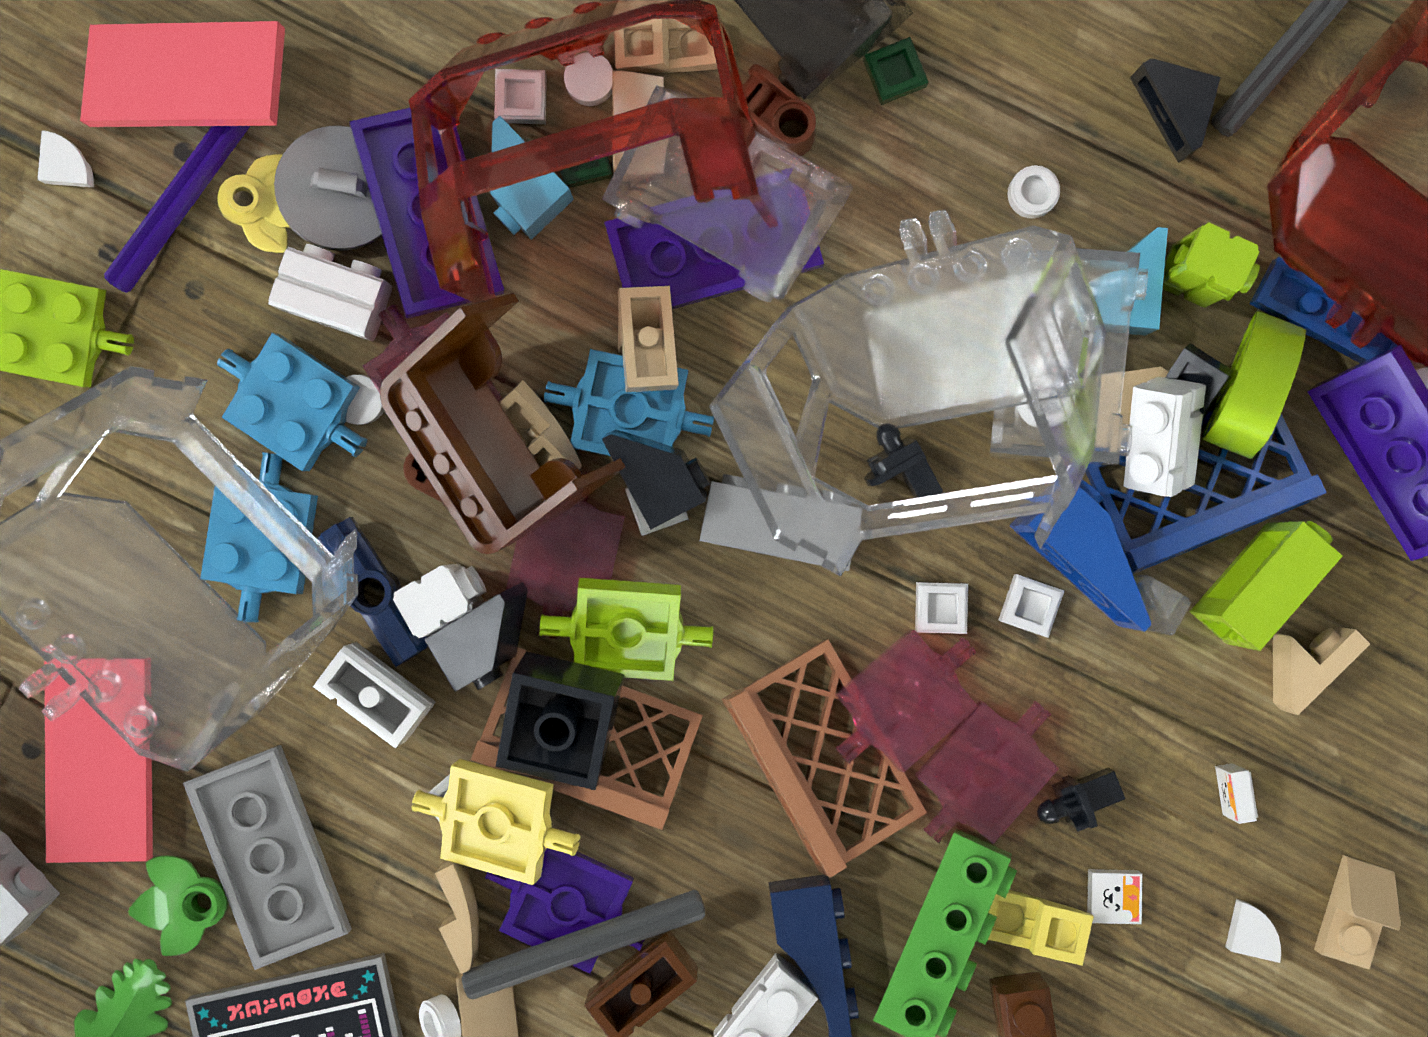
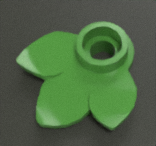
M171 855L157 856L146 862L147 872L154 886L135 900L129 908L128 914L145 926L162 930L160 949L163 956L185 954L199 944L206 928L215 925L224 917L229 902L222 884L210 877H200L195 867L188 860ZM199 893L209 896L211 900L210 909H203L199 906L197 902Z

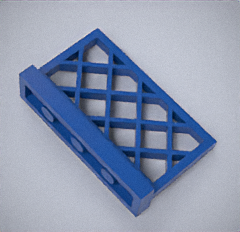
M1212 411L1208 412L1202 420L1201 428L1207 425ZM1282 414L1270 438L1257 452L1251 469L1226 460L1225 457L1228 450L1220 448L1218 456L1199 449L1198 459L1214 466L1205 488L1193 485L1185 489L1188 492L1201 496L1195 515L1187 518L1166 510L1171 498L1169 496H1163L1159 507L1132 497L1133 489H1127L1126 494L1106 486L1099 469L1113 463L1126 466L1128 445L1113 450L1109 454L1086 461L1082 465L1092 487L1103 497L1100 505L1111 516L1133 574L1308 504L1327 493L1319 475L1311 476ZM1273 434H1275L1278 443L1271 441ZM1267 449L1285 456L1293 475L1277 480L1259 473ZM1221 468L1247 478L1241 496L1231 499L1212 491ZM1255 481L1266 485L1252 491ZM1113 499L1122 502L1119 511L1117 510ZM1209 500L1219 503V505L1205 510ZM1128 505L1156 515L1149 533L1131 540L1123 523ZM1162 518L1173 522L1168 526L1158 529Z

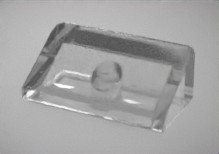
M1133 574L1152 623L1147 631L1172 636L1192 602L1189 601L1188 597L1148 575Z

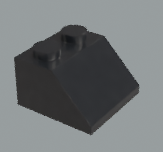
M526 651L512 674L495 767L596 790L616 718L624 674Z

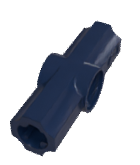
M353 517L333 525L313 540L345 588L349 605L363 616L395 667L400 666L428 648L424 639L430 635L418 638L416 635L413 636L393 600L394 592L401 589L398 578L386 569ZM371 578L378 579L385 589L384 599L378 606L370 604L364 595V587Z

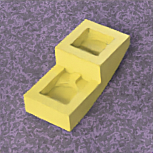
M1012 890L1008 891L1006 898L996 894L988 913L997 916L988 940L1026 948L1033 955L1083 966L1094 917L1092 914Z

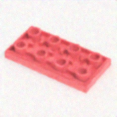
M278 21L90 25L80 121L89 127L277 126L285 28Z
M151 658L44 661L46 863L137 862L152 859Z

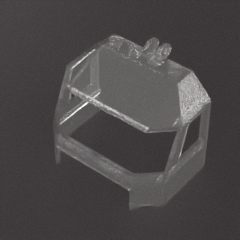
M938 210L930 213L928 221L930 234L933 236L937 251L928 253L927 238L919 220L917 221L916 218L900 221L899 236L904 244L903 247L908 258L848 273L792 304L783 311L709 405L775 541L793 551L797 549L798 545L824 559L822 567L842 576L862 540L1044 513L1034 535L1039 549H1041L1055 523L1074 498L1095 450L1104 345L1108 334L1072 236L1033 225L957 245L956 229L951 222V217H949L946 210ZM792 335L812 377L811 387L796 437L766 375V369ZM829 403L876 428H879L882 424L890 423L898 429L1028 404L1056 475L874 505H867L815 478Z
M129 366L0 440V510L4 497L55 468L31 504L0 522V616L47 662V664L24 680L18 688L27 698L40 693L58 675L70 685L60 695L54 696L41 711L50 721L60 717L83 698L138 755L188 772L261 712L339 623L358 595V574H354V552L357 549V534L355 529L347 535L333 556L193 415L208 380L185 376L183 382L154 377V370ZM113 432L172 442L312 582L313 617L266 654V641L247 622L236 620L238 613L205 580L200 579L201 576L127 501L64 493L65 489L101 441Z

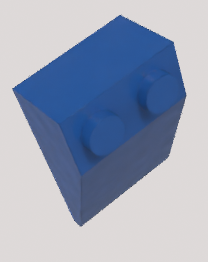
M1072 479L1049 482L1009 526L1117 626L1145 632L1152 623L1111 516L1099 505L1103 497L1095 488L1082 479H1079L1076 483Z

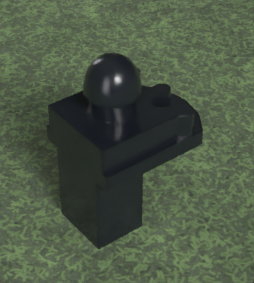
M890 423L882 424L876 432V439L879 446H883L884 450L867 459L871 469L864 477L867 485H880L901 473L914 499L920 504L941 494L943 490L917 440L911 437H906L902 440L900 437L901 432L895 425Z
M1110 768L1103 769L1078 780L1068 775L1062 778L1063 781L1052 785L1057 798L1054 800L1047 799L1042 802L1038 807L1037 816L1045 824L1058 823L1059 819L1065 817L1066 822L1079 832L1098 826L1094 814L1095 811L1126 798L1115 771Z

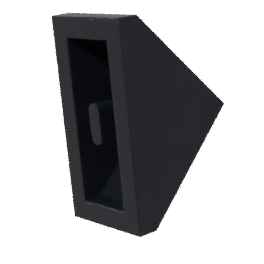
M1153 58L1147 60L1135 71L1130 79L1179 163L1187 159L1203 144L1221 77Z

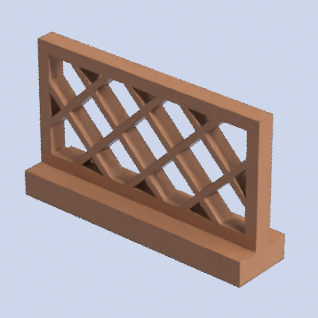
M829 639L820 642L746 687L738 689L721 699L818 871L829 878L847 868V862L927 813ZM822 654L832 670L827 691L802 684L807 663ZM797 670L794 682L782 679ZM838 682L846 696L836 694ZM773 683L791 687L792 691L786 715L782 716L768 712L757 693ZM800 690L826 697L819 725L793 719ZM834 699L850 703L857 715L852 734L827 728ZM772 719L784 722L781 734ZM791 724L817 731L810 760L793 756L787 747ZM863 726L870 739L860 737ZM825 733L850 740L843 769L818 762ZM858 743L874 746L881 756L876 778L852 772ZM797 763L808 765L805 777ZM816 768L842 774L835 803L817 799L811 787ZM887 770H889L895 783L885 781ZM850 777L875 783L868 812L843 806ZM883 786L900 790L910 808L893 819L876 815ZM821 806L833 809L830 821ZM841 811L866 818L861 839L846 848L836 833ZM875 820L885 823L872 831Z
M518 647L516 657L512 658L486 726L480 741L476 744L471 760L496 769L554 784V791L662 830L703 715L622 686L619 700L626 698L634 701L644 721L616 733L613 726L609 743L615 742L626 768L608 777L600 775L596 790L495 767L501 738L494 736L501 716L506 712L505 705L509 696L512 674L527 651ZM643 705L661 711V713L649 718ZM668 715L688 721L689 725L683 742L663 750L651 723ZM646 726L658 753L631 766L619 738ZM679 750L672 769L666 755ZM661 758L670 777L663 797L642 790L634 770ZM629 773L635 787L615 779Z

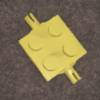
M458 759L451 765L449 786L444 797L418 790L412 800V803H415L412 805V811L439 817L443 835L440 859L534 885L540 879L544 852L547 848L574 856L580 843L578 842L580 840L579 834L552 828L550 808L554 784L471 761Z

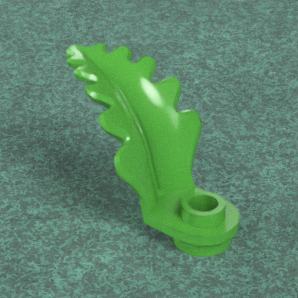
M134 959L133 964L126 962L123 966L124 974L119 970H115L112 975L115 991L105 986H99L96 990L98 1012L84 1009L77 1014L74 1020L75 1037H146L165 1031L168 1027V1021L155 1014V1011L169 1008L172 1005L171 998L160 995L166 994L171 989L169 983L162 981L166 978L165 973L157 968L156 962L152 959H145L144 961Z

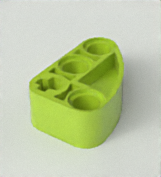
M1259 310L1255 312L1230 367L1234 372L1220 391L1205 427L1202 440L1248 459H1252L1270 438L1287 400L1302 355L1306 337L1305 328Z

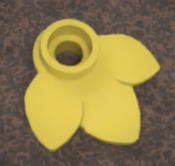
M282 154L266 155L256 159L246 175L240 174L229 177L221 184L217 194L218 207L223 216L230 222L241 225L248 241L260 250L274 253H284L287 249L286 228H290L279 210L274 189L275 173ZM240 191H246L252 195L253 202L248 206H239L233 200L234 195Z

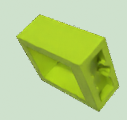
M1303 521L1266 523L1191 609L1190 613L1227 645L1261 651L1343 555L1330 545L1333 541L1332 536L1312 521H1307L1306 523Z

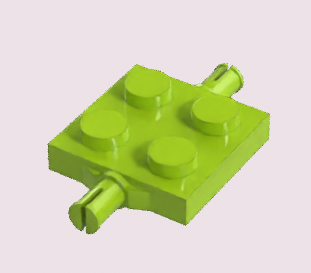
M0 269V371L79 387H91L94 365L102 350L128 356L131 354L133 347L116 344L114 341L134 344V337L132 334L127 335L105 330L103 309L106 289Z
M579 578L577 605L572 612V617L541 614L540 636L570 637V643L574 651V663L624 674V678L673 681L675 660L681 651L682 645L712 648L713 626L683 625V618L680 613L681 585Z

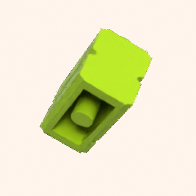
M1208 222L1172 245L1165 260L1163 289L1177 296L1184 293V299L1203 308L1222 299L1230 301L1238 291L1247 293L1255 282L1260 270V265L1255 263L1260 252L1258 251V245L1240 236L1230 238L1229 231Z

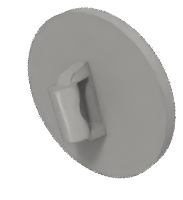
M326 126L309 131L297 138L283 153L276 169L274 181L276 201L289 227L307 242L329 250L345 251L358 249L379 239L382 236L351 128L346 126Z

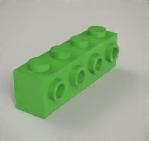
M956 828L873 1021L905 1037L947 1036L957 1012L956 1009L948 1005L956 988L964 992L966 991L977 963L969 960L975 942L978 941L984 945L986 944L997 919V916L988 913L996 894L1006 898L1017 870L1008 866L1012 853Z

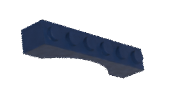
M824 874L768 882L777 944L796 961L812 983L826 1014L828 1036L852 1037L850 1020L859 1019L855 989L854 987L845 988L843 969H851L852 964L847 937L838 939L836 919L845 918L841 889H831L829 878Z

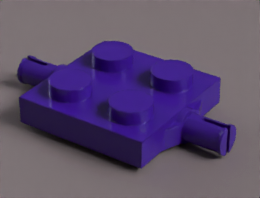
M549 848L544 852L541 877L534 885L489 872L485 876V879H489L512 890L510 894V908L499 931L532 947L621 916L623 902L634 880L633 877L578 851L574 856H571L570 854ZM645 940L633 943L629 946L634 947L638 951H640ZM598 956L573 966L591 973Z

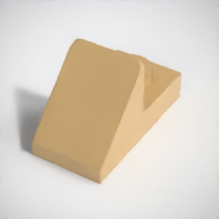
M670 286L619 288L618 352L623 354L626 392L676 390L679 385Z
M1329 628L1320 633L1311 642L1309 648L1312 651L1308 653L1293 637L1276 633L1273 636V703L1282 711L1299 715L1370 643L1356 629Z
M1343 855L1314 950L1321 955L1370 969L1382 927L1400 930L1401 920L1395 872Z

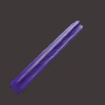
M250 126L210 127L104 273V278L108 283L126 293L133 289Z

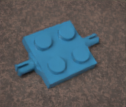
M277 333L270 335L258 357L251 363L233 352L230 348L221 354L226 359L219 358L217 366L240 379L238 390L222 418L301 471H310L322 450L333 442L350 452L354 457L360 455L364 450L359 446L365 447L367 439L344 425L348 407L360 389L358 385Z
M590 349L586 371L577 388L548 381L546 385L547 391L565 395L544 393V402L573 407L575 423L570 441L573 448L610 456L602 438L615 429L673 447L681 430L708 437L711 436L712 427L693 424V422L713 426L714 416L685 411L684 392L689 373L687 369L677 368L679 385L676 390L626 392L623 356Z
M262 452L259 482L252 481L238 484L215 481L200 577L203 580L227 583L237 590H242L236 620L255 623L259 622L258 616L262 593L279 591L303 594L318 500L317 495L293 492L287 487L279 485L283 458L277 454Z

